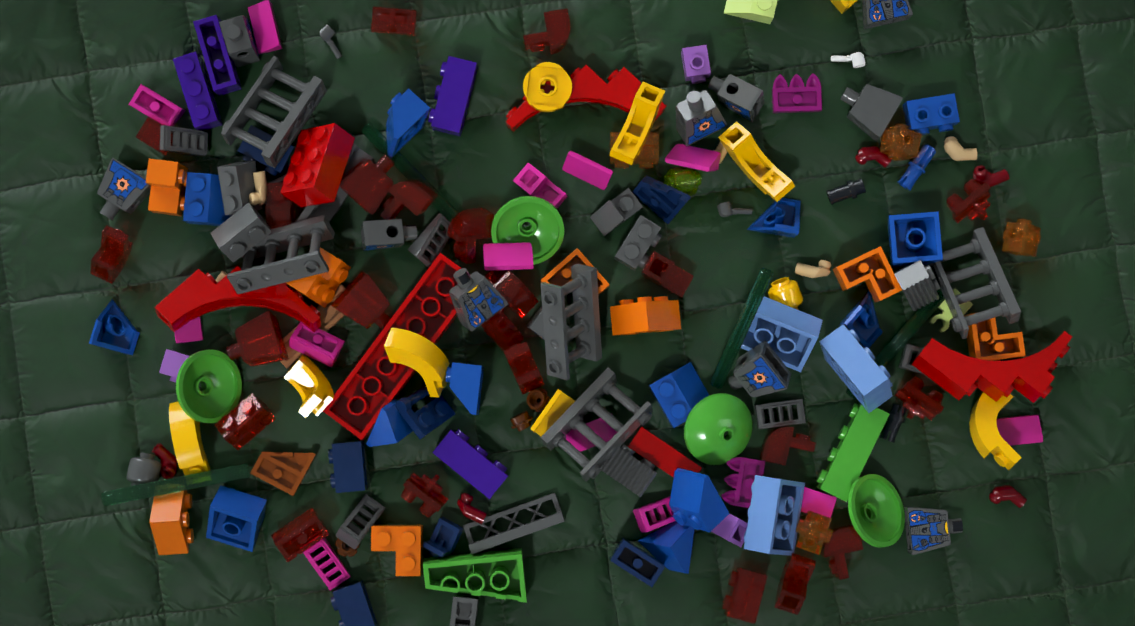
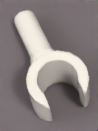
M861 52L847 56H831V62L852 61L853 68L863 67L866 63Z

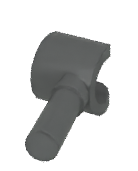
M325 25L320 30V37L328 44L335 57L339 59L342 55L331 40L336 33L330 26Z
M730 201L717 205L721 217L737 214L752 215V209L749 208L732 209Z

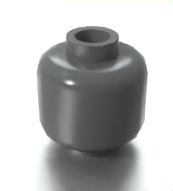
M140 453L139 457H132L130 459L126 479L131 482L132 487L150 490L151 486H155L158 483L161 463L154 460L155 455Z

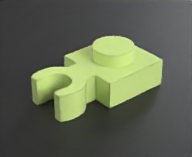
M953 289L955 295L961 294L957 289ZM944 299L938 305L942 313L934 315L929 322L934 324L937 319L942 320L943 326L940 328V332H945L949 328L950 320L953 318ZM970 301L959 305L963 315L972 307L973 304Z

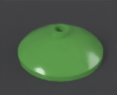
M524 196L507 202L497 211L491 225V236L493 243L530 242L533 251V264L535 265L546 261L557 252L564 238V224L559 211L550 202L539 197ZM524 222L531 223L528 227L522 226Z
M210 349L195 352L184 361L179 369L176 379L177 399L183 411L193 420L201 423L222 421L235 410L240 400L242 391L241 375L235 362L225 353Z
M716 393L703 398L692 408L685 422L684 439L689 452L699 461L709 465L725 464L730 459L738 457L746 448L751 438L753 427L751 413L743 401L731 394Z
M867 474L858 478L853 483L848 497V513L855 531L865 542L874 547L884 548L895 544L901 537L905 524L904 507L897 490L887 479L877 474Z

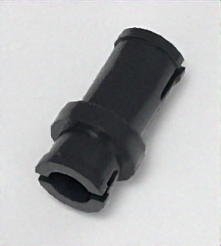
M860 178L853 182L852 180L846 181L845 185L827 190L826 193L830 204L833 205L849 198L856 199L858 198L857 195L866 193V190Z
M894 403L891 411L887 412L890 415L880 435V438L886 440L891 430L888 441L895 443L901 424L905 423L906 418L904 416L908 410L901 406L898 413L899 405Z

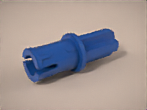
M923 145L915 159L909 161V167L897 183L911 191L922 173L925 174L926 171L924 169L935 155L936 150L930 145Z

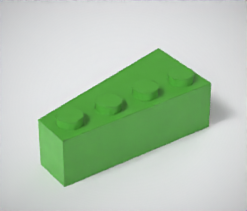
M522 548L450 555L442 558H424L425 589L453 593L461 592L474 596L483 595L496 597V599H512L527 603Z

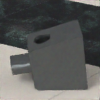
M869 84L863 87L860 94L847 87L840 100L852 106L846 117L875 141L882 136L903 99L899 95Z

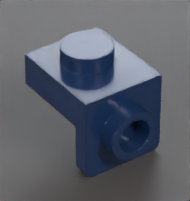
M444 517L439 518L431 539L425 541L423 547L429 550V554L437 558L452 555L464 528Z

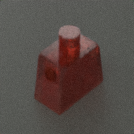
M383 155L376 164L370 159L365 158L343 174L339 187L367 213L373 215L394 183L386 173L395 164L386 155Z
M363 271L353 279L331 304L333 308L367 329L375 323L383 330L391 319L384 312L390 305V302L371 277Z
M270 311L264 312L235 330L238 343L226 347L227 354L231 360L242 357L243 361L250 366L289 359L278 319Z

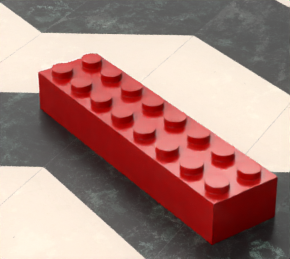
M442 253L437 256L334 394L333 400L323 410L324 413L359 439L365 440L368 437L381 408L397 398L416 372V370L409 366L390 363L384 344L391 328H399L417 333L436 345L458 316L449 291L458 284L453 275L461 267Z

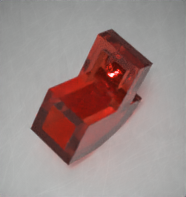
M568 8L544 12L546 32L523 35L525 50L530 49L531 52H538L544 50L545 46H549L551 55L560 52L567 45L570 38Z
M406 180L396 183L387 190L393 196L384 203L383 208L385 210L380 216L385 220L395 219L405 206L418 216L427 210L438 194L425 183L418 180Z
M267 183L265 214L266 223L270 229L295 223L293 202L280 193L283 183Z
M482 207L461 211L452 219L447 235L455 240L453 250L456 258L466 264L475 263L476 239L492 237L493 213Z
M107 225L102 231L101 247L91 259L90 274L113 284L124 268L132 249L133 243L129 241V235L120 229H114Z
M655 251L651 253L640 273L651 282L662 286L679 297H683L694 277L674 265L675 262Z
M490 270L486 274L485 278L508 302L507 307L520 318H523L539 302L533 293L511 271Z
M527 342L513 344L508 350L504 351L522 394L545 385Z
M779 427L771 431L764 439L759 460L786 466L790 447L814 452L816 442H811V436L796 433V437H792L794 427Z
M853 525L841 526L831 530L825 536L821 545V556L832 557V560H829L830 572L832 575L835 574L839 580L849 578L844 553L863 550L861 537L855 531Z
M792 553L780 578L774 608L796 615L799 614L806 598L807 584L814 571L816 560Z

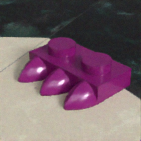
M812 73L805 87L802 78L795 74L788 87L785 78L779 74L772 88L773 113L821 112V83L818 77Z
M735 457L726 463L732 470L739 473L725 477L724 481L736 490L727 491L721 497L730 505L749 508L752 498V483L754 482L755 475L764 476L766 461Z

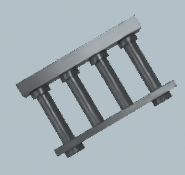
M273 56L270 62L264 65L261 75L231 119L225 122L221 132L224 140L230 146L236 138H239L262 150L261 155L266 164L273 168H276L327 92L323 80L316 76H313L310 82L304 83L282 72L283 67L276 56ZM276 79L302 92L297 102H291L269 91ZM262 99L289 111L284 121L278 122L257 111L256 108ZM251 118L275 130L276 133L270 141L266 142L243 130L247 121Z
M321 215L271 228L272 232L242 257V269L227 275L237 294L328 272L329 267L319 252L320 245L323 241L334 239L335 232L326 216ZM310 245L309 253L297 256L298 248ZM288 251L286 259L274 262L276 253ZM265 257L264 265L252 267L254 259Z
M983 227L974 230L970 243L943 251V261L927 264L932 268L952 314L951 322L955 332L960 333L962 339L968 336V326L1002 316L1006 317L1009 324L1019 321L1021 310ZM972 252L974 254L978 253L981 260L979 264L945 274L941 262ZM981 273L987 274L990 280L989 285L958 295L954 294L950 283ZM987 295L997 296L999 301L997 307L964 317L959 306Z
M578 263L571 266L572 281L565 285L558 286L546 282L541 283L547 375L564 380L570 379L569 364L581 357L592 361H598L602 358L597 268ZM573 291V304L565 308L564 296ZM574 315L575 326L567 330L566 319ZM576 337V349L568 353L567 342Z
M607 368L540 437L543 444L550 451L554 447H560L581 465L583 469L580 471V474L585 482L590 478L594 479L601 472V466L640 425H645L652 417L651 413L653 410L648 401L642 407H639L616 387L617 378L610 368ZM605 394L612 395L634 414L625 425L599 404V400ZM593 411L617 432L608 443L583 422V417L588 412ZM571 429H577L600 449L591 461L566 440V435Z

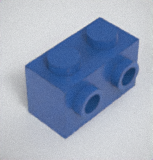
M955 93L910 100L902 105L907 133L915 132V136L929 134V130L938 129L939 132L953 130V126L960 122Z

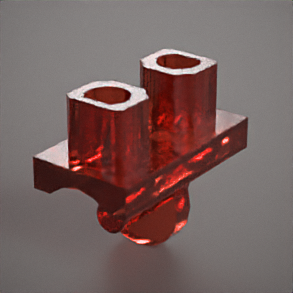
M373 7L371 32L415 36L417 11Z
M972 178L963 187L964 191L969 195L966 199L963 200L955 193L946 200L947 206L952 212V218L957 224L966 216L971 221L977 216L982 220L988 217L985 210L990 206L987 199L991 196L989 193L991 187L986 182L981 185Z
M502 310L481 324L486 334L505 352H508L511 347L516 348L523 340L520 331Z
M916 376L905 383L895 396L904 401L902 406L909 410L906 417L910 420L915 415L921 419L927 417L932 420L943 410L944 407L941 403L944 396L936 390L930 391L928 395L924 394L921 391L924 383Z
M413 473L403 484L405 488L401 497L409 503H412L416 497H419L424 501L419 510L426 517H430L436 511L439 512L448 501V498L441 494L444 488L437 484L440 478L437 474L430 479L425 474L420 478Z

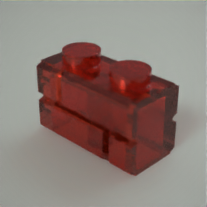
M251 393L228 414L223 416L215 426L229 444L240 450L276 418L267 405L254 393Z
M312 507L271 536L276 547L286 561L289 562L297 557V554L303 553L328 536L329 532Z
M737 567L736 572L732 571L728 585L732 586L730 596L725 595L722 609L726 610L725 615L755 624L768 576L764 573L742 567Z

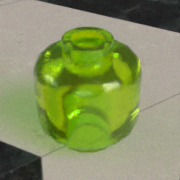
M678 166L668 170L667 175L664 176L663 183L689 196H693L698 191V186L701 185V176L698 171L692 168Z

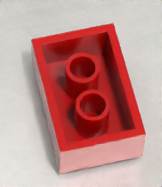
M336 123L303 129L298 136V142L291 157V163L283 180L280 193L300 207L334 202L355 138Z

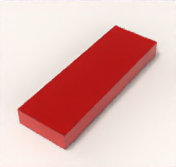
M642 426L628 445L630 449L673 478L677 468L697 473L702 469L701 466Z

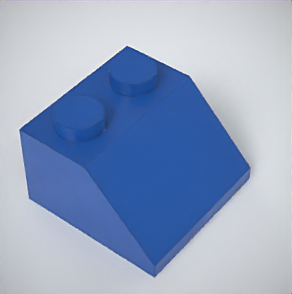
M409 88L403 94L399 92L391 100L390 104L392 106L387 112L389 115L386 122L387 154L390 158L400 151L424 127L430 111V107Z
M187 172L183 221L188 224L220 226L232 215H225L219 175Z
M939 211L889 215L888 233L892 269L905 268L921 260L923 265L943 261Z
M452 362V367H447L446 382L450 383L449 387L471 415H479L484 367L482 365Z
M691 362L648 386L672 428L686 422L692 408L700 400L709 396Z
M681 468L675 470L669 502L675 521L680 525H686L696 530L710 533L730 514L708 475Z
M220 485L210 505L206 538L253 552L265 516L267 500Z

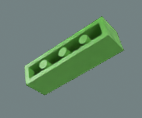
M860 402L853 404L848 414L851 419L847 426L843 425L838 434V438L841 440L837 448L833 447L827 457V460L830 462L826 470L822 469L817 477L818 489L844 502L848 501L850 489L859 478L890 415L889 413L879 408L868 413Z

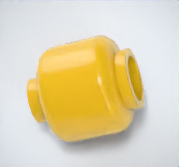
M784 277L772 282V287L768 290L769 298L799 310L798 306L802 304L803 296L797 281Z

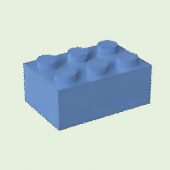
M754 292L738 326L732 345L749 351L766 340L786 367L801 372L819 337L823 320Z
M843 324L819 341L826 362L868 413L893 396L891 391L893 385L888 379L891 377L889 372L883 365L878 366L874 362L875 356L868 347L863 348L859 344L860 338L853 329L848 330Z
M755 475L751 487L752 498L751 505L748 508L747 530L744 534V549L767 554L794 556L805 483Z

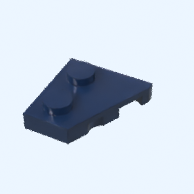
M647 175L632 192L667 224L675 218L691 198L688 194Z

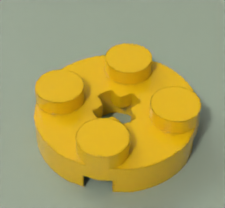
M543 62L536 65L526 74L523 82V92L528 104L536 110L554 112L562 109L570 99L572 82L567 72L560 65L552 62ZM546 81H550L551 86L555 87L549 94L540 89L541 85L546 84Z

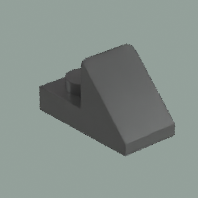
M628 188L613 200L606 202L590 219L605 237L640 211L643 206Z

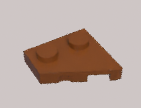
M261 452L250 474L295 496L316 454Z

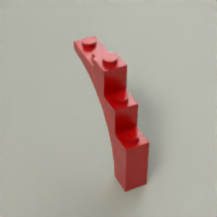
M585 65L582 69L578 67L570 75L572 93L566 104L576 102L600 103L629 113L634 97L642 83L623 67L620 71L616 69L607 78L609 81L607 84L590 67ZM546 81V84L541 85L540 89L549 94L555 87L551 86L550 81ZM525 96L522 98L523 104L519 108L513 107L506 115V126L513 132L525 121L541 112L530 106ZM663 102L661 103L655 121L666 110L667 106Z
M237 266L230 273L240 271L241 268ZM200 269L195 271L154 307L157 316L173 332H176L189 321L208 312L239 306L263 307L282 312L302 322L313 332H316L321 327L320 312L313 305L308 306L303 301V296L286 283L237 294L227 275L217 283L212 275L209 273L204 274Z
M1064 331L1054 343L1042 351L1025 358L1008 361H990L969 357L947 348L932 338L912 365L959 401L965 394L970 396L976 388H979L996 402L1002 396L1007 398L1016 389L1034 403L1039 397L1044 399L1053 389L1050 383L1055 376L1051 373L1058 365L1054 361L1057 357L1062 359L1071 348L1067 344L1072 339V336Z

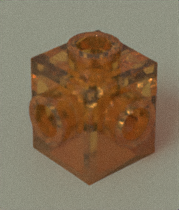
M895 124V126L886 128L880 138V152L887 154L889 159L896 161L916 158L922 134L909 130L907 125Z
M1017 219V223L1007 222L1006 230L1003 234L1002 251L1017 256L1036 257L1038 244L1041 240V228L1032 225V221L1026 219Z
M808 510L805 520L800 518L796 528V533L800 534L796 547L820 555L824 543L829 544L833 530L829 529L832 518Z

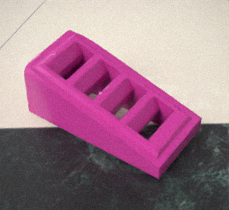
M670 496L633 510L642 533L652 531L675 521L674 513L669 506ZM664 504L666 505L668 513L670 515V517L668 518L666 517L664 508L662 506ZM654 508L657 509L660 518L659 521H657L655 513L653 511ZM645 512H647L651 524H649Z
M325 536L302 550L329 590H332L351 577ZM321 546L325 549L317 556H314L312 553ZM328 554L330 559L320 565L318 560ZM334 562L336 567L325 573L323 569ZM340 570L342 574L330 581L328 577Z

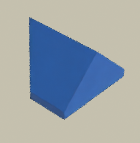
M781 198L778 202L775 201L747 230L795 238L799 234L801 201Z
M870 291L863 296L838 325L844 324L848 330L853 329L860 338L859 344L864 348H870L883 333L879 328Z
M112 299L96 319L89 344L133 356L140 332H137Z
M396 399L381 408L366 443L369 447L398 443L413 431L397 410Z
M674 521L638 540L668 570L689 574L694 528L680 525Z

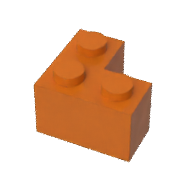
M149 158L145 182L151 186L149 211L158 214L182 216L188 168L179 162Z
M881 246L832 269L842 291L865 281L875 303L902 291Z
M320 247L319 252L329 267V271L285 283L325 308L333 300L339 285L346 280L351 267Z
M576 248L540 281L541 283L546 282L563 286L572 281L571 266L577 263L591 267L594 266ZM597 270L599 296L610 284Z
M652 296L639 297L636 303H634V299L620 300V305L610 306L613 336L681 329L679 300H669L668 296L654 297V301H652Z
M996 318L968 326L967 343L969 357L993 361L1026 356L1023 333L1016 332L998 335Z
M185 484L157 485L155 487L149 523L159 555L188 554L189 545L194 542L193 529H189L190 519L188 509L192 508V495L187 493Z
M423 525L371 526V551H396V576H421L423 574Z

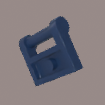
M423 383L422 388L407 398L403 397L396 402L397 410L419 439H422L455 415V412L442 395L439 398L430 397L425 383ZM428 396L431 402L414 413L411 409L412 405Z

